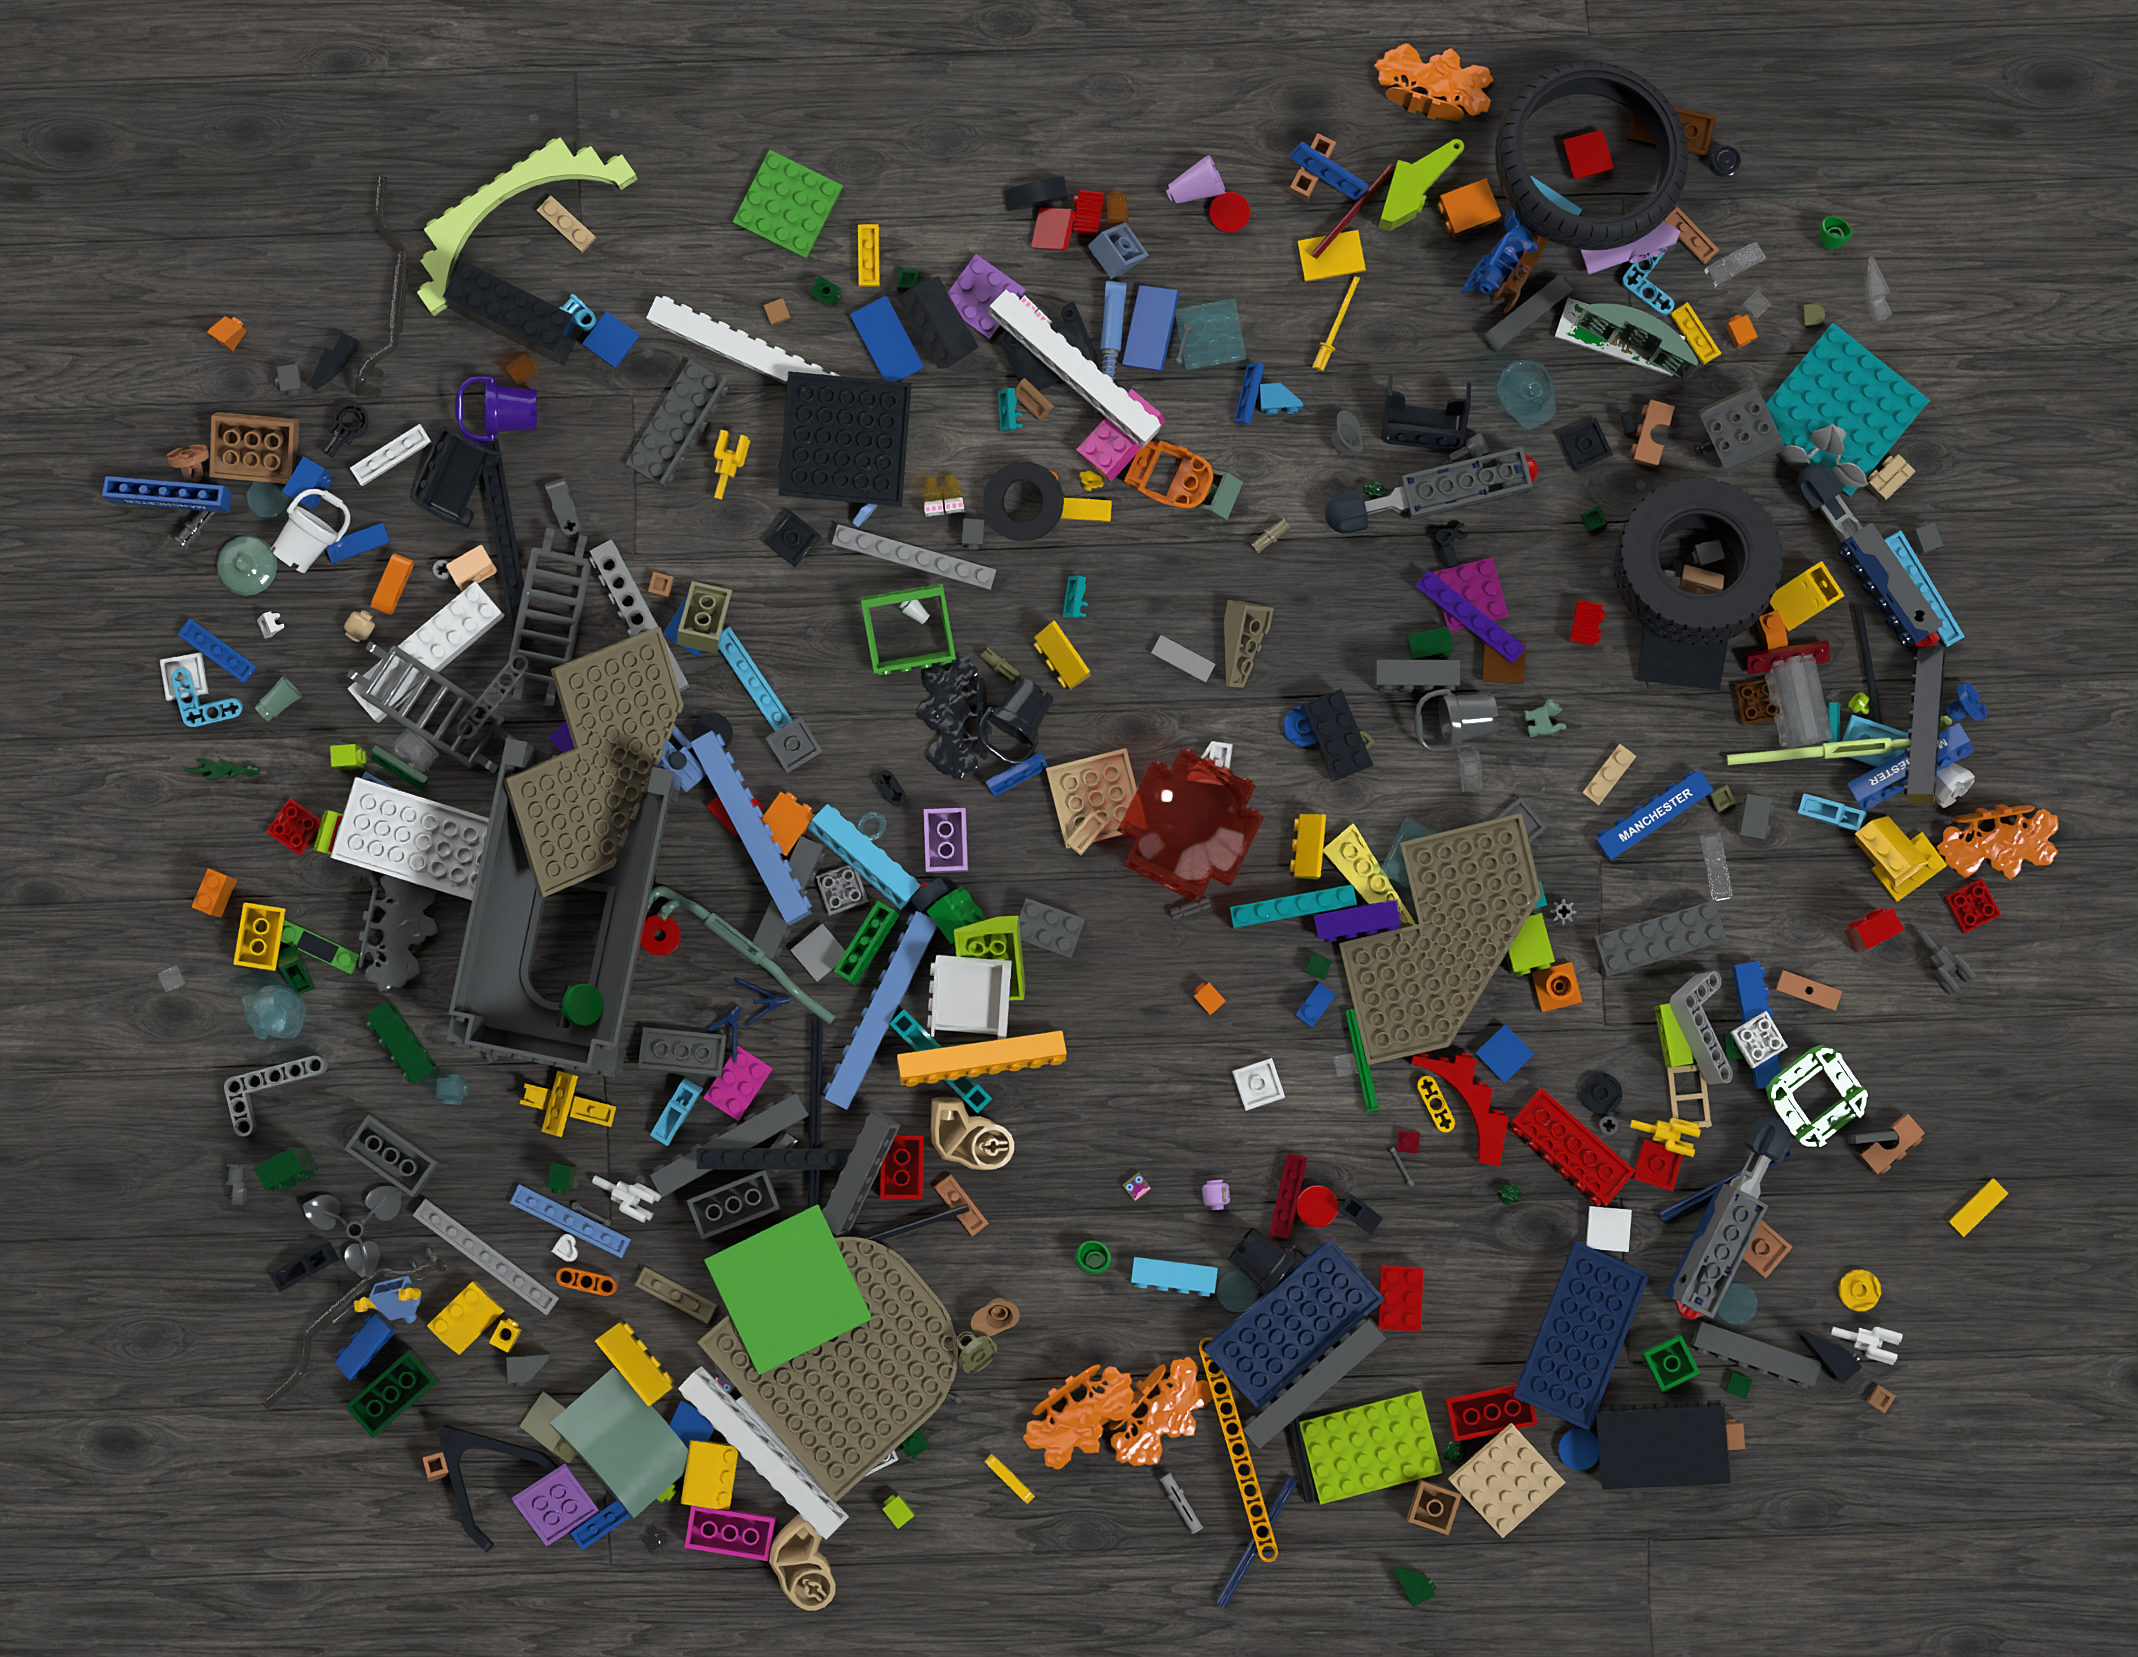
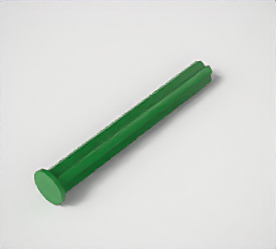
M1355 1009L1345 1011L1366 1107L1364 1113L1380 1110L1381 1107L1378 1108L1370 1067L1367 1065Z

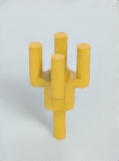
M720 430L714 451V457L718 461L715 473L720 474L714 498L722 500L728 477L734 478L737 467H743L750 444L747 436L740 435L736 452L727 450L731 435L725 430Z
M1671 1118L1669 1123L1657 1120L1656 1125L1631 1120L1630 1128L1652 1133V1140L1664 1143L1666 1150L1690 1157L1694 1156L1695 1149H1693V1144L1681 1141L1680 1136L1683 1133L1699 1138L1701 1132L1699 1124L1677 1118Z

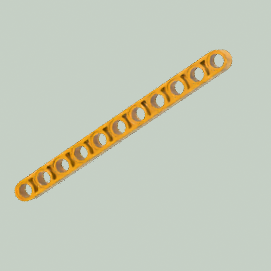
M1205 1338L1200 1342L1199 1351L1260 1558L1265 1562H1272L1278 1555V1548L1228 1377L1222 1369L1217 1374L1209 1371V1364L1213 1360L1204 1352L1203 1344L1213 1339ZM1218 1382L1225 1383L1227 1387L1226 1392L1218 1394L1214 1388L1215 1384ZM1228 1402L1232 1405L1233 1410L1230 1414H1223L1220 1407L1222 1403ZM1229 1423L1237 1424L1239 1429L1237 1434L1231 1435L1227 1432L1226 1427ZM1240 1443L1244 1446L1245 1450L1242 1455H1235L1233 1453L1232 1447L1234 1444ZM1241 1464L1249 1465L1251 1471L1248 1475L1243 1476L1239 1473L1238 1468ZM1246 1485H1254L1257 1490L1256 1494L1247 1496L1244 1492ZM1253 1505H1259L1262 1508L1263 1512L1260 1516L1255 1517L1251 1514L1250 1509ZM1261 1525L1268 1528L1269 1533L1265 1537H1259L1256 1533V1529ZM1271 1546L1274 1549L1275 1553L1271 1558L1263 1555L1262 1550L1264 1547Z

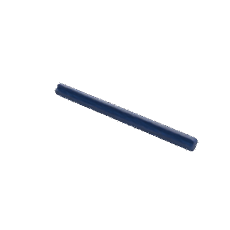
M1789 1150L1787 1151L1783 1161L1791 1157ZM1770 1161V1163H1769L1767 1169H1769V1168H1771V1167H1773V1166H1775V1165H1777V1164H1779V1163L1774 1162V1161ZM1743 1169L1659 1211L1660 1219L1665 1222L1712 1198L1719 1182L1730 1185L1732 1179L1740 1176Z
M1287 1476L1267 1511L1271 1528L1297 1484V1480L1291 1476ZM1261 1525L1257 1528L1256 1533L1259 1537H1265L1269 1531L1266 1526ZM1254 1536L1216 1600V1603L1223 1608L1229 1603L1258 1552Z

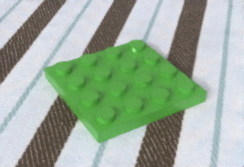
M769 150L733 220V224L807 259L843 189V185Z

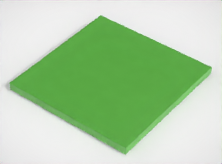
M818 1204L704 1259L706 1267L758 1375L872 1319Z

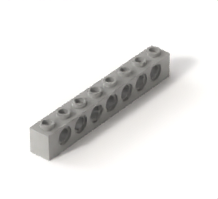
M612 539L590 550L592 556L589 559L594 569L599 568L601 572L599 578L603 586L608 585L611 591L608 595L613 605L618 604L621 610L618 614L622 622L627 621L630 627L627 630L630 637L658 627ZM607 561H614L615 566L612 570L607 571L604 569ZM617 579L624 580L622 588H614V582ZM632 597L634 599L633 604L629 607L624 606V599ZM636 615L643 616V622L639 625L633 624V618ZM664 638L679 692L689 688L690 685Z

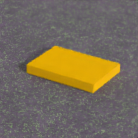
M1358 230L1339 233L1318 259H1315L1311 253L1326 236L1297 241L1305 282L1366 271Z

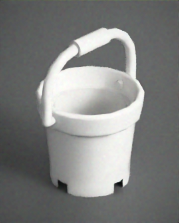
M308 489L301 492L287 509L289 519L270 550L274 551L273 554L287 565L299 566L297 571L306 573L328 545L338 542L346 532L350 524L348 508L341 499L326 490ZM318 494L336 507H340L345 514V522L339 533L337 534L329 525L309 511L297 506L299 501L307 495Z

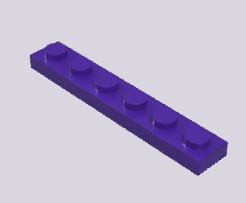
M1428 570L1415 586L1511 664L1516 661L1526 648L1431 571Z

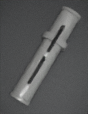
M1168 1473L1160 1478V1482H1162L1169 1494V1500L1173 1501L1191 1533L1194 1534L1201 1530L1203 1526L1183 1495V1489L1179 1488L1172 1474ZM1171 1486L1173 1487L1174 1491L1176 1492L1177 1496L1179 1497L1180 1502H1179V1500L1177 1499L1176 1495L1174 1494L1173 1490L1171 1489ZM1182 1505L1185 1507L1186 1511L1188 1512L1192 1520L1189 1519Z

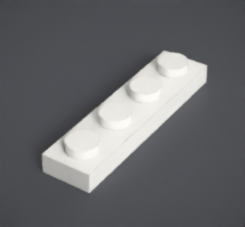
M419 424L350 467L360 485L364 486L432 442Z

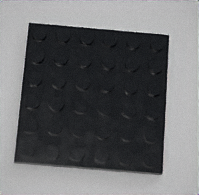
M788 371L778 496L902 507L912 383Z

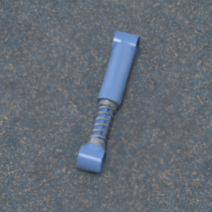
M1106 281L1100 350L1104 356L1101 357L1103 359L1101 362L1103 367L1100 369L1102 370L1101 373L1110 376L1114 383V379H1116L1114 377V374H1116L1115 368H1117L1115 366L1117 362L1116 357H1118V352L1121 351L1127 283ZM1094 408V412L1100 413L1096 408Z

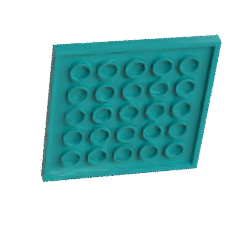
M1832 323L1766 405L1785 446L1794 445L1802 447L1806 454H1810L1816 448L1811 441L1813 432L1826 428L1831 424L1842 428L1846 432V437L1843 440L1844 451L1840 458L1841 464L1844 462L1853 463L1860 467L1867 477L1930 400L1836 324ZM1820 449L1809 459L1811 465H1823L1830 470L1838 467L1836 465L1837 455L1825 452V450ZM1843 485L1842 492L1851 497L1858 487Z

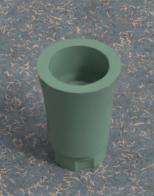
M282 676L276 685L255 706V709L265 720L270 721L289 705L302 698V695L286 677Z

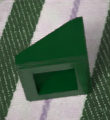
M1312 953L1305 974L1325 980L1331 960Z

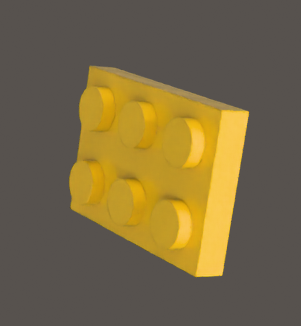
M1923 832L1910 841L1928 860V863L1897 887H1894L1877 866L1871 869L1895 902L1900 901L1947 866Z

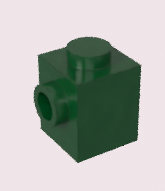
M820 275L809 291L811 298L829 309H832L834 305L837 306L842 299L841 288Z
M1729 1029V1033L1723 1034V1052L1726 1059H1745L1730 1034L1735 1029Z
M917 1428L901 1443L902 1446L900 1448L907 1458L911 1456L914 1459L929 1448L931 1444L921 1430Z

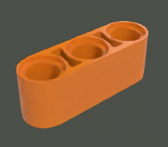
M396 553L391 556L372 599L371 608L387 615H392L413 569V560Z
M565 1267L560 1269L556 1275L557 1282L563 1287L603 1296L612 1295L618 1289V1282L615 1278L585 1270ZM564 1271H568L572 1275L569 1283L562 1280ZM584 1276L592 1278V1285L590 1287L583 1285L582 1279ZM605 1280H609L613 1284L610 1292H606L602 1287Z

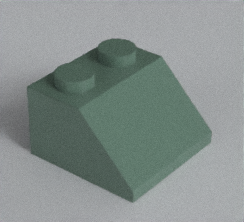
M1212 469L1213 482L1205 500L1194 509L1213 517L1227 520L1243 482L1228 472Z

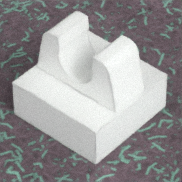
M270 611L262 614L257 620L265 639L272 637L284 628V624L277 625L274 621L280 617L279 613L271 614Z

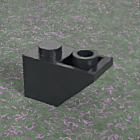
M1350 1193L1338 1208L1341 1214L1370 1235H1372L1383 1220L1379 1214Z

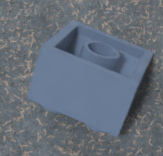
M1126 222L1101 232L1088 245L1093 256L1097 258L1111 279L1124 274L1149 256Z

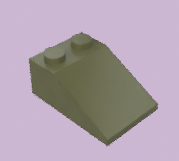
M692 581L678 629L677 645L717 654L732 590Z
M543 1391L519 1427L551 1452L570 1463L575 1458L576 1453L550 1425L568 1407Z

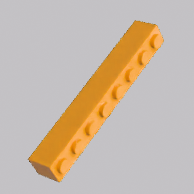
M1056 1031L898 1054L897 1066L900 1084L910 1087L922 1082L936 1083L942 1079L956 1080L962 1076L977 1077L983 1073L998 1074L1003 1070L1018 1071L1024 1067L1039 1068L1044 1064L1059 1065L1066 1061L1067 1053L1063 1032Z

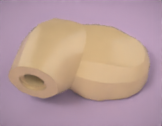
M932 1098L931 1141L942 1159L959 1162L970 1169L977 1170L996 1169L1010 1161L1014 1152V1141L1012 1135L1005 1127L981 1116L969 1117L963 1100L960 1098Z
M799 1513L781 1529L772 1541L768 1560L777 1574L781 1589L786 1596L798 1607L808 1611H816L824 1608L832 1601L835 1595L836 1584L826 1557L818 1551L822 1536L817 1534L815 1528L808 1521H805Z

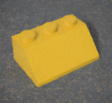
M1055 620L1034 637L1036 643L1033 645L1040 654L1044 653L1048 658L1045 661L1051 671H1057L1059 674L1057 679L1063 688L1067 686L1071 690L1090 677L1089 669Z
M1300 814L1299 819H1295L1294 831L1298 832L1297 839H1293L1292 852L1296 853L1295 860H1291L1290 872L1294 873V878L1318 880L1321 876L1326 815Z
M1889 816L1873 820L1855 833V842L1894 887H1897L1928 863V860Z
M251 903L243 904L234 965L276 971L286 909Z
M472 1281L427 1326L443 1343L460 1355L505 1310L477 1281Z
M690 1440L681 1504L730 1510L738 1449L735 1446L727 1443Z

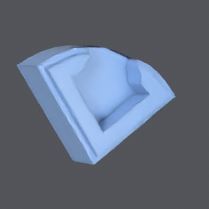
M866 504L856 515L853 523L859 527L871 515L877 505Z

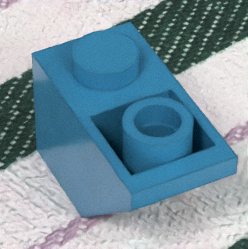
M1281 383L1260 384L1261 412H1265L1266 415H1276L1278 411H1286V414L1298 413V410H1302L1303 402Z

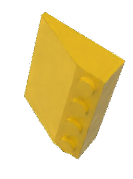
M620 1322L596 1339L595 1342L649 1407L675 1387L672 1384L674 1380L668 1372H662L659 1368L661 1364L654 1355L651 1357L645 1351L648 1348L643 1341L635 1339L632 1335L634 1331L629 1324Z

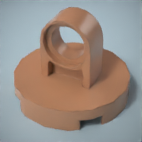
M200 444L189 445L190 449L182 451L181 447L171 451L167 455L169 466L180 467L186 482H200L203 477L201 462L209 458L207 447ZM192 469H194V477H193V478L191 477V470H192Z

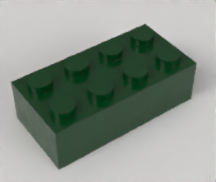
M385 1001L366 1015L368 1019L366 1024L372 1032L378 1033L380 1036L378 1041L384 1049L390 1050L392 1053L390 1056L391 1060L396 1066L402 1067L404 1070L402 1075L408 1083L421 1085L440 1071L393 1002Z
M290 1148L254 1167L264 1189L272 1190L273 1192L288 1191L297 1186L295 1182L307 1181L315 1176L314 1172L319 1170L308 1148Z
M412 1349L405 1353L345 1407L366 1432L374 1438L439 1383L440 1380Z

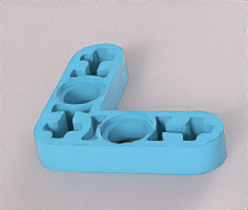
M1663 253L1646 259L1650 264L1648 270H1641L1638 266L1639 262L1633 263L1624 275L1622 285L1628 292L1657 314L1666 316L1672 312L1674 301L1646 279L1664 255ZM1636 272L1640 274L1635 279L1636 285L1631 284L1630 286L1627 284L1629 281L1627 277L1631 279ZM1645 288H1650L1654 296L1647 299L1643 296L1642 291ZM1657 295L1661 296L1658 299L1661 303H1664L1665 301L1669 303L1667 306L1669 310L1666 308L1664 310H1661V304L1657 301L1655 305L1652 303L1656 299Z
M182 667L172 673V683L181 716L187 726L196 727L234 718L242 712L243 704L237 698H228L200 705L191 672L187 668ZM179 672H181L182 675L187 676V678L184 680L185 686L189 684L190 687H185L179 690V687L183 686L182 681L177 680L176 678L179 675ZM190 692L193 696L192 702H184L181 697L182 693ZM231 702L234 705H238L236 713H233L232 710H227L224 712L225 716H223V709L220 704H223V708L229 707ZM209 707L218 709L219 714L216 718L208 716L207 710ZM200 709H203V716L196 718L195 722L192 719L188 720L187 717L190 715V712H193V715H198L201 713Z

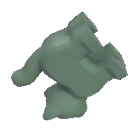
M1548 699L1543 707L1536 708L1533 711H1524L1525 721H1534V727L1528 726L1527 728L1529 738L1536 737L1537 735L1545 736L1566 729V724L1564 723L1552 726L1549 716H1556L1562 711L1558 703Z

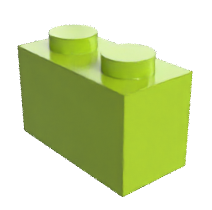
M356 744L330 746L331 767L337 770L364 769L367 756L363 748Z

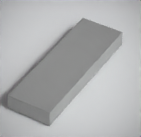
M1162 635L1151 652L1152 655L1206 683L1215 667V664Z

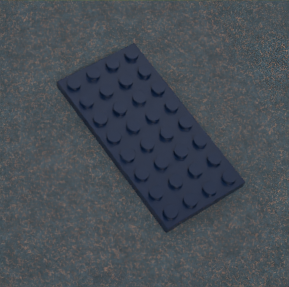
M1329 1237L1282 1278L1271 1292L1265 1293L1203 1349L1259 1410L1382 1303L1385 1298Z
M1573 1241L1513 1398L1589 1431L1650 1274L1580 1242Z

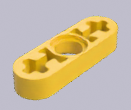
M1430 1076L1421 1077L1417 1082V1089L1436 1128L1441 1132H1450L1455 1126V1120L1436 1081ZM1425 1079L1427 1082H1432L1430 1086L1431 1092L1437 1091V1095H1432L1428 1099L1425 1097V1095L1429 1094L1427 1089L1421 1088ZM1433 1098L1441 1100L1442 1106L1439 1110H1433L1430 1107V1101ZM1445 1109L1447 1113L1443 1114L1446 1120L1450 1119L1449 1128L1440 1127L1441 1117L1435 1118L1434 1114L1441 1113Z
M991 1454L985 1460V1463L1027 1504L1035 1497L995 1455Z

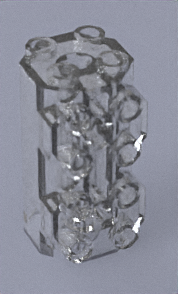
M1813 654L1791 657L1785 662L1784 660L1773 662L1770 673L1766 674V682L1768 683L1771 703L1781 708L1780 712L1775 714L1774 717L1781 745L1793 749L1832 740L1833 737L1818 669Z

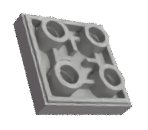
M850 865L816 876L829 916L869 902L859 873Z

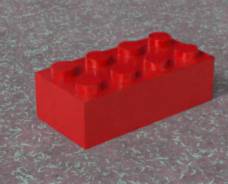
M1517 1384L1444 1398L1451 1433L1455 1442L1500 1433L1510 1423L1517 1429L1538 1425L1535 1408L1513 1398Z

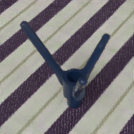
M736 979L737 983L767 996V999L753 1001L754 1004L768 1003V1007L749 1020L745 1027H749L768 1012L776 1009V1007H781L782 1004H790L789 995L781 996V994L771 993L748 982Z
M735 1005L732 1010L727 1012L724 1018L711 1025L704 1032L709 1034L722 1024L732 1027L733 1062H737V1020L740 1017L739 1013L742 1011L739 1005Z

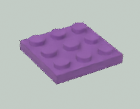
M976 254L948 291V294L964 322L988 340H991L1001 325L988 315L989 306L1005 290L1016 294L1021 299L1026 289Z
M566 1463L512 1497L514 1504L546 1546L600 1512L598 1506Z

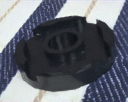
M712 712L703 714L693 724L691 733L693 741L713 731L716 735L720 734L725 742L724 750L732 742V725L721 714Z
M1597 1073L1584 1081L1581 1086L1580 1096L1582 1103L1589 1111L1594 1114L1603 1115L1611 1113L1618 1108L1622 1101V1088L1615 1077L1606 1073Z

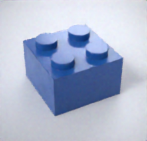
M303 456L282 492L294 500L301 492L308 489L327 490L332 483V475L325 468ZM310 494L303 497L299 504L312 510L313 507L316 508L319 505L322 497L318 494Z

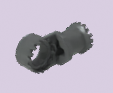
M227 1164L229 1175L226 1185H233L231 1196L233 1197L231 1199L233 1202L231 1203L232 1205L244 1206L247 1198V1189L244 1187L243 1170L246 1168V1165Z

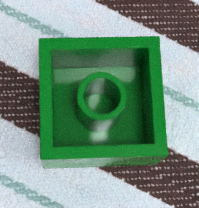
M1677 1334L1640 1352L1661 1392L1700 1374L1682 1335Z

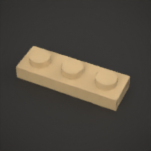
M551 195L537 209L541 216L582 253L596 239L585 226Z
M1619 744L1581 794L1599 806L1636 756Z

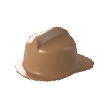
M995 1298L987 1306L975 1312L971 1319V1328L979 1336H993L1016 1325L1020 1317L1019 1309L1011 1301Z

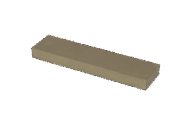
M645 1266L635 1283V1286L706 1324L710 1323L719 1306Z

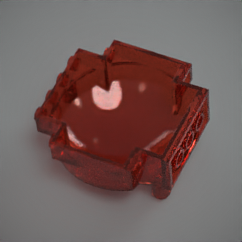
M1181 748L1170 769H1167V765L1163 762H1150L1116 831L1134 839L1122 866L1196 903L1203 896L1211 878L1228 887L1233 883L1264 817L1260 815L1261 813L1258 810L1246 808L1256 785L1252 784V780L1244 776L1240 778L1234 775V771L1227 767L1220 768L1216 766L1215 762L1209 758L1204 757L1202 759L1196 756L1197 753L1189 748H1185V750Z

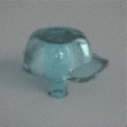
M1526 360L1515 361L1502 371L1495 389L1504 410L1509 415H1512L1525 429L1536 428L1552 419L1556 411L1553 396L1555 388L1546 367L1542 363Z
M264 986L255 994L247 995L240 999L247 1022L254 1028L255 1036L261 1040L268 1039L269 1035L279 1038H296L305 1024L306 1003L288 986Z

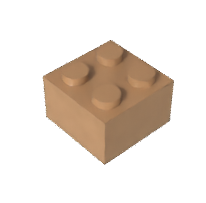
M1419 1479L1407 1521L1449 1535L1462 1495L1459 1492Z

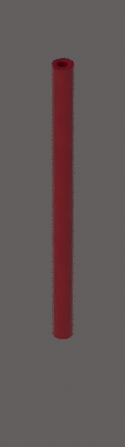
M1389 164L1365 193L1311 253L1315 259L1319 258L1395 170L1393 165Z

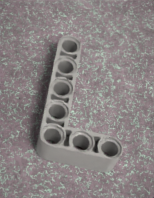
M1715 971L1696 974L1673 994L1670 999V1006L1706 1082L1710 1085L1729 1083L1733 1076L1732 1069L1701 1006L1721 986V977Z
M311 1056L227 1079L224 1084V1090L236 1134L248 1137L254 1135L257 1130L249 1093L321 1075L327 1070V1061L320 1056ZM315 1060H319L321 1063V1068L318 1071H314L312 1068V1063ZM298 1065L301 1072L295 1077L292 1074V1068ZM277 1070L280 1072L281 1077L277 1082H274L272 1080V1073ZM254 1076L260 1078V1084L257 1087H254L251 1083ZM235 1081L240 1084V1089L236 1093L231 1089V1085ZM240 1101L245 1104V1109L241 1113L236 1109V1105ZM245 1121L250 1125L247 1133H244L241 1129V1125Z

